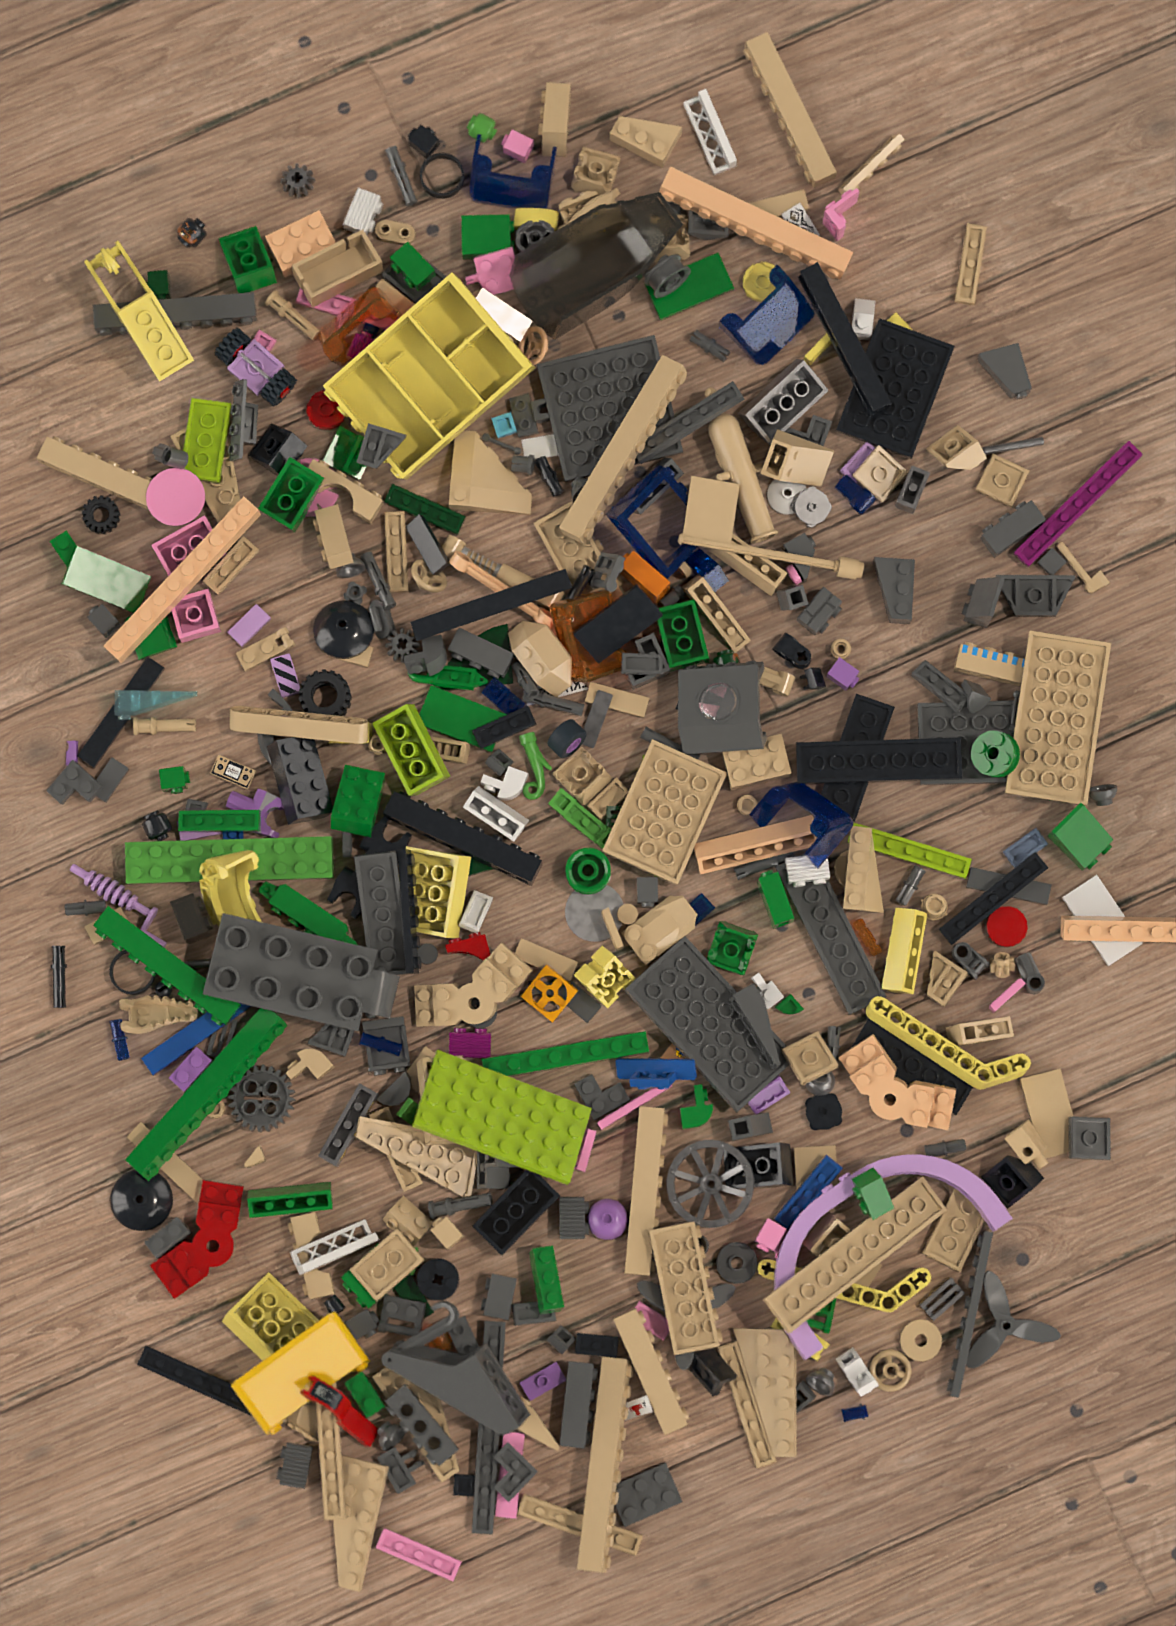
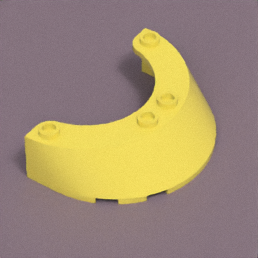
M245 850L206 859L201 864L199 872L203 879L199 880L200 889L213 926L216 924L218 927L220 926L223 913L262 922L255 909L256 904L249 892L248 876L250 871L258 868L257 863L259 862L258 856L254 851Z

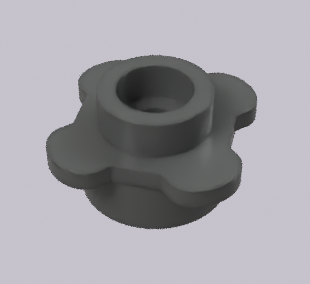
M350 582L347 592L344 593V599L362 604V598L367 593V588L355 582Z

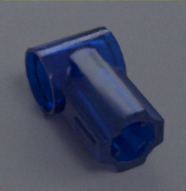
M847 474L835 486V489L850 502L851 507L861 515L876 501L875 496L866 488L862 489Z

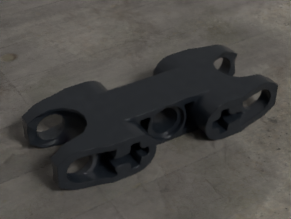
M384 816L373 827L371 837L365 836L359 847L366 851V854L396 851L397 863L399 864L398 850L406 849L412 834L406 832L397 842L391 843L386 841L383 834L389 819ZM345 866L336 878L327 901L333 904L342 894H353L356 898V904L350 916L357 919L362 910L356 869L353 871Z

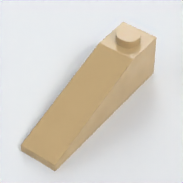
M696 575L682 587L690 600L695 599L697 609L733 652H738L751 641L703 577Z

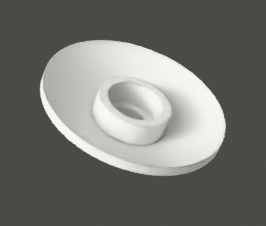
M774 479L767 491L768 502L780 514H795L791 509V504L807 488L805 484ZM790 490L792 494L790 496H786L784 494V491Z

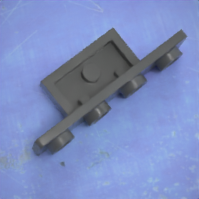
M246 379L236 381L232 387L231 444L229 445L228 453L230 461L233 462L243 458V444H256L258 404L246 402Z

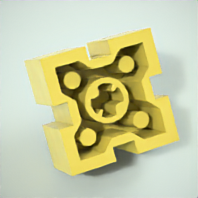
M601 946L592 955L593 961L588 963V965L584 964L574 976L608 1009L619 997L617 993L621 989L625 990L636 978L623 966L615 955L604 946Z

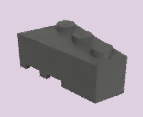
M874 557L873 566L877 574L889 623L910 624L912 621L915 559Z

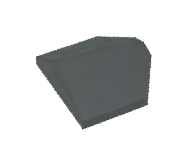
M688 210L689 235L703 240L728 237L729 228L721 227L716 222L704 219L697 213Z

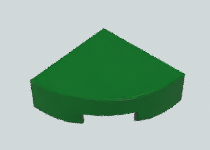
M791 994L775 1007L779 1012L788 1015L797 1014L804 1010Z

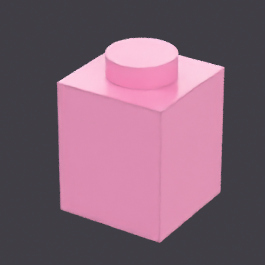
M511 130L510 134H506L502 141L503 153L525 163L534 147V140Z

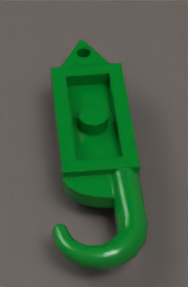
M445 665L440 672L429 676L428 672L427 675L408 674L409 678L417 683L474 691V688L488 683L487 679L480 675L476 669Z

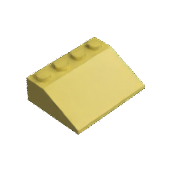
M406 846V849L411 850L415 858L412 872L416 877V886H413L414 895L417 896L415 915L419 919V926L416 928V932L445 938H459V923L463 913L471 857Z
M269 1272L222 1320L262 1361L319 1321Z

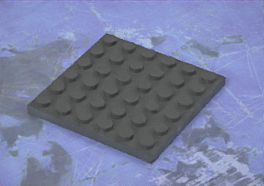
M655 335L537 364L565 482L575 480L580 476L588 477L593 472L660 360ZM671 402L667 405L663 418L658 420L656 429L675 418ZM681 440L646 462L684 453ZM637 458L634 465L640 464Z

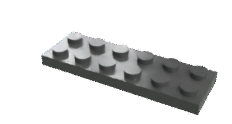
M396 851L355 855L366 947L378 950L373 969L375 970L377 967L383 966L386 968L387 973L394 975L406 974L400 878Z

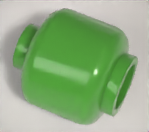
M479 113L477 116L474 114L466 127L469 130L468 135L481 143H485L488 139L492 141L497 132V129L494 128L496 125L495 120L483 113Z

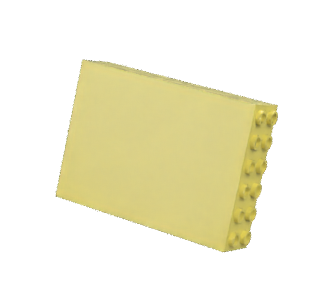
M451 272L328 380L323 387L326 389L324 391L325 395L331 401H336L339 404L337 409L342 415L352 419L350 424L357 432H363L365 435L369 423L407 435L406 439L391 453L384 463H389L392 466L390 470L397 478L408 480L533 371L535 367L457 275Z

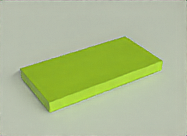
M191 398L183 451L188 453V463L184 469L195 474L200 481L220 483L232 403Z

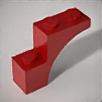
M480 932L468 935L469 938L461 940L460 937L451 939L449 944L445 945L448 955L457 953L469 954L482 961L491 955L486 935H481Z

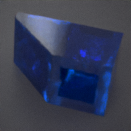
M700 548L684 560L692 572L703 577L714 592L729 581L720 565Z

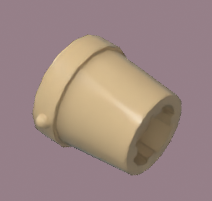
M930 894L921 899V911L928 913L927 919L937 921L948 915L946 913L948 910L947 902L941 895Z

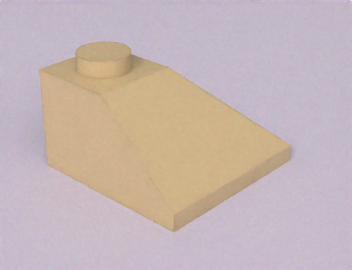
M958 425L926 448L928 453L947 468L972 470L987 459L978 440Z

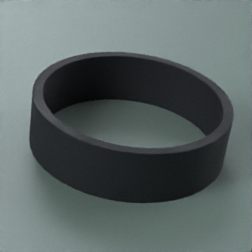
M449 153L433 154L421 166V184L424 190L432 197L439 199L450 198L456 195L464 184L463 166L455 156ZM445 158L452 160L461 169V181L450 192H434L423 181V172L426 166L436 159Z
M123 950L111 962L109 969L110 979L114 986L125 994H141L152 986L156 975L152 976L149 983L141 990L131 992L121 989L114 980L113 969L117 960L122 955L128 953L126 950Z

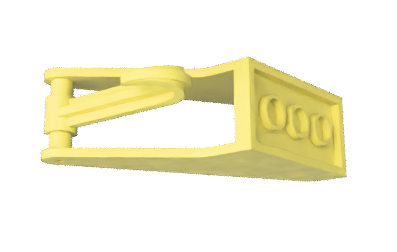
M116 241V246L111 249H104L103 247L93 260H85L84 263L160 382L194 361L153 291L148 287L120 242ZM122 254L146 294L121 309L116 305L94 271L99 267H105L109 273L114 272L115 275L118 274L120 266L115 257Z

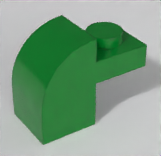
M702 1084L694 1085L696 1106L680 1108L682 1130L701 1127L707 1123L712 1115L713 1104L705 1105L704 1101H708L707 1089H703Z

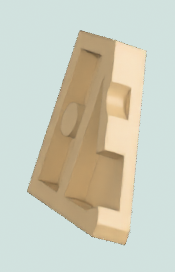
M934 951L927 996L945 1008L968 975V972Z

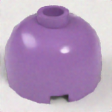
M601 1199L594 1203L587 1215L589 1229L597 1238L603 1240H614L620 1237L628 1225V1213L625 1207L613 1199Z

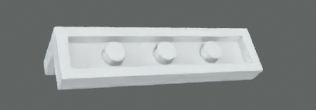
M701 90L698 92V97L685 101L683 104L711 170L716 175L736 167L737 160L707 90ZM700 102L703 108L700 115L692 112L690 105ZM700 120L709 123L708 133L699 129ZM708 137L717 141L716 150L707 148L706 142ZM716 155L724 158L726 165L716 169L714 164Z
M364 1219L293 1250L290 1254L299 1275H302L373 1244L379 1239L376 1232L371 1233ZM359 1226L363 1227L366 1237L361 1239L353 1237L355 1228ZM339 1235L348 1238L346 1245L343 1247L334 1244L336 1237ZM323 1243L330 1246L327 1254L321 1255L316 1253L318 1244ZM302 1251L311 1254L309 1261L301 1265L297 1254Z

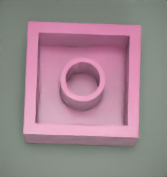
M208 589L187 594L171 610L177 633L182 643L221 632L211 593Z

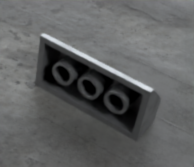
M795 359L738 414L758 436L771 445L777 429L785 432L829 390L804 360Z

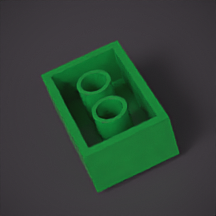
M695 599L659 608L663 616L656 622L670 672L684 669V667L690 665L697 666L709 663V655Z
M345 765L331 814V829L371 837L385 785V773Z

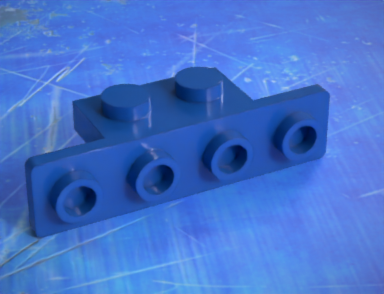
M618 1058L615 1061L617 1078L629 1079L630 1087H638V1089L657 1087V1089L664 1090L668 1089L675 1080H695L697 1078L694 1059Z

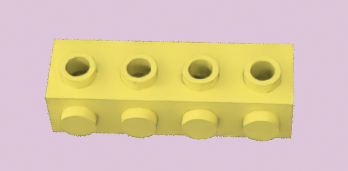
M895 909L885 972L882 979V989L894 993L914 994L928 913L916 909Z

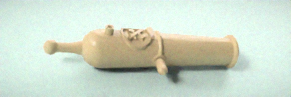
M711 387L707 388L705 391L706 398L715 393L716 390ZM722 413L711 420L708 426L709 436L716 451V459L724 473L716 475V480H726L730 483L740 484L737 504L752 538L750 543H759L778 534V530H774L756 476L757 472L762 471L763 464H752L739 422L732 415Z

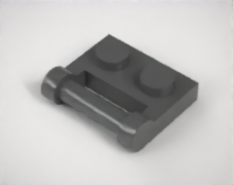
M601 552L594 568L595 573L589 581V586L594 589L604 588L609 592L615 591L617 588L616 579L624 568L625 558L620 555ZM602 574L607 575L605 580H601Z
M386 1294L384 1296L378 1332L386 1333L387 1331L412 1337L420 1333L423 1327L427 1302ZM389 1317L414 1322L415 1326L414 1328L390 1324L388 1323Z

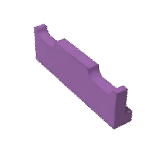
M67 741L69 749L66 751V766L72 760L78 763V741Z

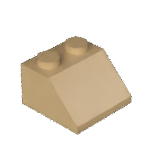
M828 1211L806 1236L802 1244L818 1257L851 1230Z

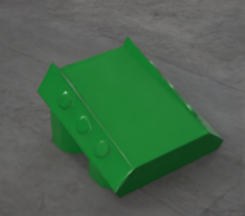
M167 616L135 649L139 660L177 648Z
M719 921L707 960L711 965L745 975L758 934L755 931L730 924L726 921Z

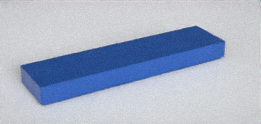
M826 1154L774 1217V1220L789 1230L799 1214L822 1195L823 1192L821 1190L831 1184L843 1167Z

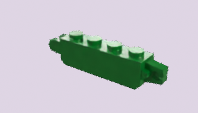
M265 881L260 887L259 892L269 900L268 903L272 905L271 910L280 916L282 913L289 917L287 921L296 927L299 924L305 927V933L357 945L356 941L348 936L350 932L347 924L288 885L283 884L277 887Z

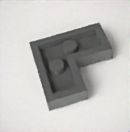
M813 415L807 433L788 428L786 433L824 446L832 421Z
M72 760L46 791L63 805L75 790L88 802H91L103 789V786L81 765Z
M593 1074L574 1084L585 1105L592 1108L590 1114L593 1120L630 1101L621 1082L602 1092Z
M509 1442L493 1457L508 1471L494 1488L510 1502L538 1471Z

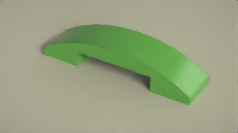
M560 788L548 804L577 830L603 849L612 829L606 827L604 823L580 805L576 799Z

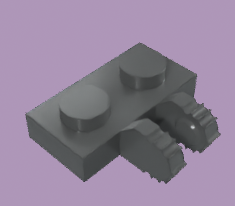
M394 1447L377 1457L381 1465L389 1466L387 1476L397 1494L416 1484L411 1472L425 1464L421 1460L407 1468L404 1461L414 1457L418 1453L416 1449L401 1457L397 1448Z

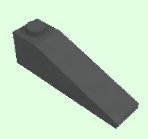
M753 983L732 995L729 1000L771 1069L774 1070L780 1062L763 999L764 994Z

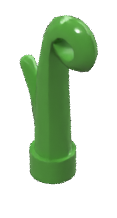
M535 732L520 735L519 739L521 746L524 747L536 782L526 783L523 787V794L527 799L535 800L543 794L545 789L543 766L548 770H552V767L538 748ZM529 787H536V793H529Z

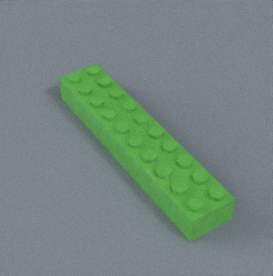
M333 837L125 842L126 884L199 883V880L203 879L199 872L200 866L206 859L245 850L254 851L259 859L257 863L258 868L250 871L248 881L334 879Z

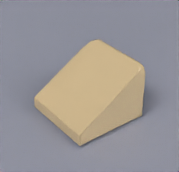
M260 1145L245 1162L246 1168L266 1162V1157Z

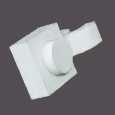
M759 973L751 978L757 987L762 990L767 1010L784 998L773 981L766 984Z

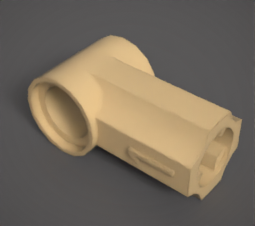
M764 667L760 685L770 688L776 694L788 697L796 677L787 672H777Z

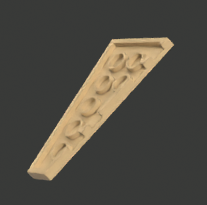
M187 427L170 436L178 450L183 451ZM229 431L220 483L201 481L205 491V501L217 523L240 501L234 462L230 461L228 453L229 445L231 444Z
M359 1116L355 1134L356 1138L459 1196H471L477 1165L476 1150L457 1143L425 1145L423 1130L409 1125Z
M733 1328L774 1457H796V1348L784 1329Z
M387 1367L372 1376L387 1399L406 1384L451 1438L441 1399ZM404 1404L401 1409L402 1414L405 1416L412 1415V1406ZM419 1420L415 1423V1429L418 1432L422 1433L426 1430L427 1425L424 1421ZM431 1437L428 1444L431 1448L437 1449L440 1446V1440L437 1437ZM422 1447L420 1450L427 1459L426 1455L428 1452ZM455 1453L440 1466L437 1463L433 1465L427 1459L441 1482L460 1471Z
M342 1455L346 1518L333 1520L339 1587L360 1592L362 1590L389 1466Z

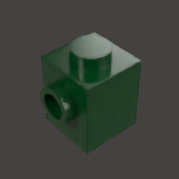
M168 270L147 271L148 282L146 284L153 291L157 300L171 299Z

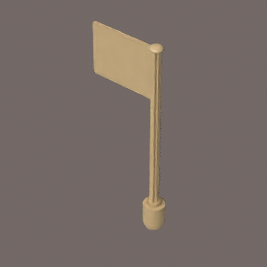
M691 476L683 533L678 536V543L680 545L688 544L825 568L836 572L837 577L854 580L856 578L861 579L864 562H859L858 559L840 556L838 560L831 561L731 543L740 484Z

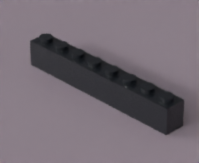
M393 792L383 812V815L389 820L465 856H470L472 859L529 886L533 885L542 867V860H540L539 855L533 852L527 854L521 851L522 848L513 843L508 845L503 842L501 837L494 834L489 836L480 827L473 826L472 828L458 817H455V819L447 816L448 813L437 808L435 811L429 808V804L422 800L416 802L410 799L411 796L405 792Z

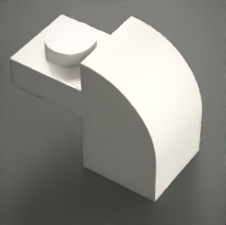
M508 766L503 781L483 774L481 785L489 792L495 793L496 790L499 791L497 796L499 800H512L523 791L528 773Z
M854 1348L836 1358L842 1371L861 1397L878 1386V1383Z

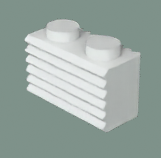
M358 188L344 220V229L354 233L363 229L366 235L369 232L372 233L376 223L373 221L375 215H379L383 207L381 197L375 193Z
M827 853L785 859L788 884H793V887L806 886L805 882L812 881L814 885L825 884L826 880L830 879Z

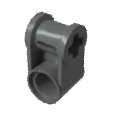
M965 942L956 944L951 950L952 958L974 980H977L978 975L986 967L990 966L983 956ZM960 946L966 949L967 953L964 958L957 955L956 951Z

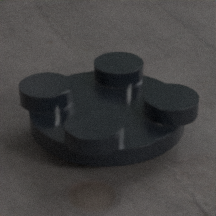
M835 1094L815 1095L806 1100V1117L812 1130H828L842 1123V1107Z

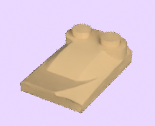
M670 895L635 923L628 926L621 934L647 966L695 929L697 913L683 895Z

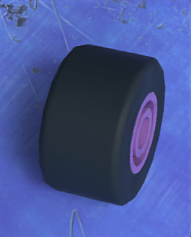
M569 719L553 731L547 744L560 758H566L583 744L587 733L575 720Z

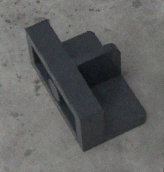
M713 1348L695 1353L692 1363L688 1368L712 1396L720 1394L725 1382L736 1380L737 1374Z

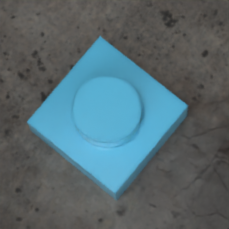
M511 412L491 418L498 439L517 433Z

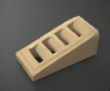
M431 737L433 743L438 742L437 750L442 760L467 764L470 751L469 743ZM446 744L444 755H441L442 746ZM451 745H453L454 748L452 756H449Z

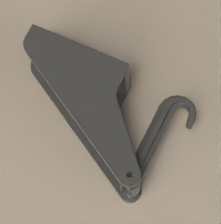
M441 1301L431 1307L433 1311L447 1308L449 1311L447 1317L406 1341H397L389 1351L383 1354L382 1363L385 1367L499 1434H509L518 1429L531 1415L486 1343L467 1354H459L425 1345L457 1325L459 1312L457 1307L449 1301Z

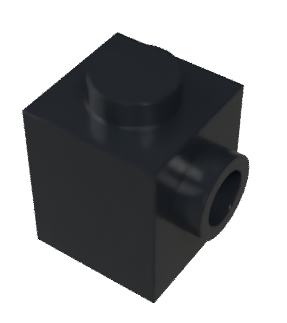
M421 124L418 128H413L408 135L409 146L425 159L436 151L440 146V141L430 127L427 126L425 128Z

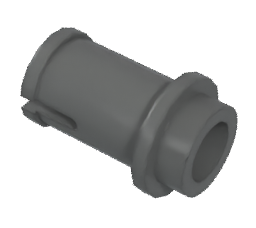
M679 585L673 586V590L659 600L664 607L674 605L681 598L684 599L683 596L686 593Z

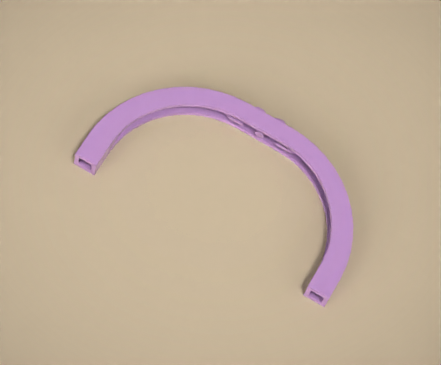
M900 1155L881 1159L861 1168L852 1175L847 1172L839 1178L840 1183L835 1186L831 1183L822 1189L823 1194L799 1214L786 1233L778 1252L774 1273V1290L795 1275V1265L799 1249L812 1226L825 1213L854 1194L852 1188L855 1187L852 1179L872 1167L882 1178L901 1174H915L935 1178L947 1183L962 1193L974 1205L992 1232L1013 1218L995 1193L980 1178L960 1165L926 1155ZM806 1321L791 1333H787L804 1361L823 1348Z

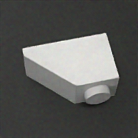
M855 298L852 328L860 340L870 341L875 301Z

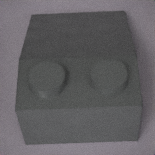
M1005 578L977 579L975 585H970L967 595L971 596L969 604H964L961 613L965 615L963 621L984 628L988 627L994 615Z

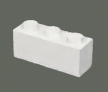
M479 786L472 792L463 808L512 841H515L529 822L527 818Z

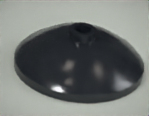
M341 600L328 604L318 613L313 625V634L316 644L325 654L337 659H349L360 655L369 647L374 637V628L366 608L353 601ZM342 622L346 623L344 627H340L339 624Z
M134 1169L122 1175L115 1183L111 1192V1208L116 1219L125 1227L136 1231L151 1230L161 1225L169 1216L173 1206L172 1189L168 1181L161 1174L157 1173L156 1176L148 1181ZM139 1195H142L144 1198L142 1203H138L136 1200Z

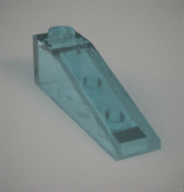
M115 690L114 716H118V720H131V716L144 714L197 697V691Z

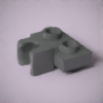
M529 393L509 398L519 438L538 434L537 423L541 424L550 421L549 414H540L541 409L547 407L545 399L531 401Z

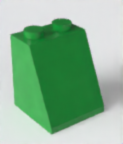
M1081 802L1047 836L1082 871L1086 867L1090 870L1098 862L1095 858L1100 853L1105 855L1112 848L1110 843L1113 841V838Z

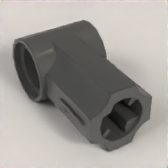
M162 443L153 449L152 454L155 456V460L165 465L184 469L188 463V453Z
M1031 953L1022 954L1015 958L1014 962L1023 981L1026 983L1025 989L1030 994H1039L1045 986V980L1040 974ZM1032 979L1038 980L1040 987L1037 989L1032 988L1029 981Z

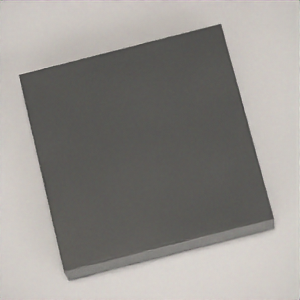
M1069 1117V1159L1111 1160L1110 1118Z

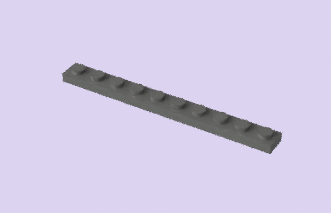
M485 1321L483 1344L486 1343L503 1369L506 1322ZM480 1422L478 1424L472 1534L493 1535L496 1494L494 1486L496 1485L497 1460L493 1457L498 1453L499 1433Z

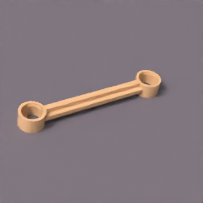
M455 551L449 560V563L454 568L469 574L494 592L510 588L474 564L467 555L460 551ZM532 602L518 607L532 616L537 623L546 624L550 629L557 621L552 612L545 608H540Z

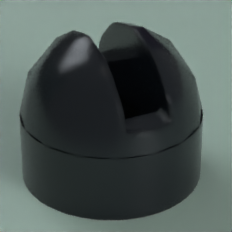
M159 982L155 987L156 994L161 998L164 996L169 997L172 993V988H166L159 993L158 990L165 986L162 982Z

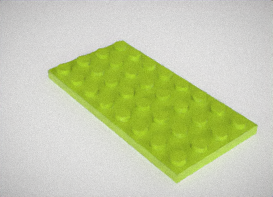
M437 1050L412 1127L568 1185L572 1178L592 1108Z

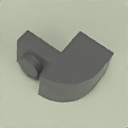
M441 634L422 639L423 652L403 656L408 674L427 670L429 676H432L444 668L447 662V654Z

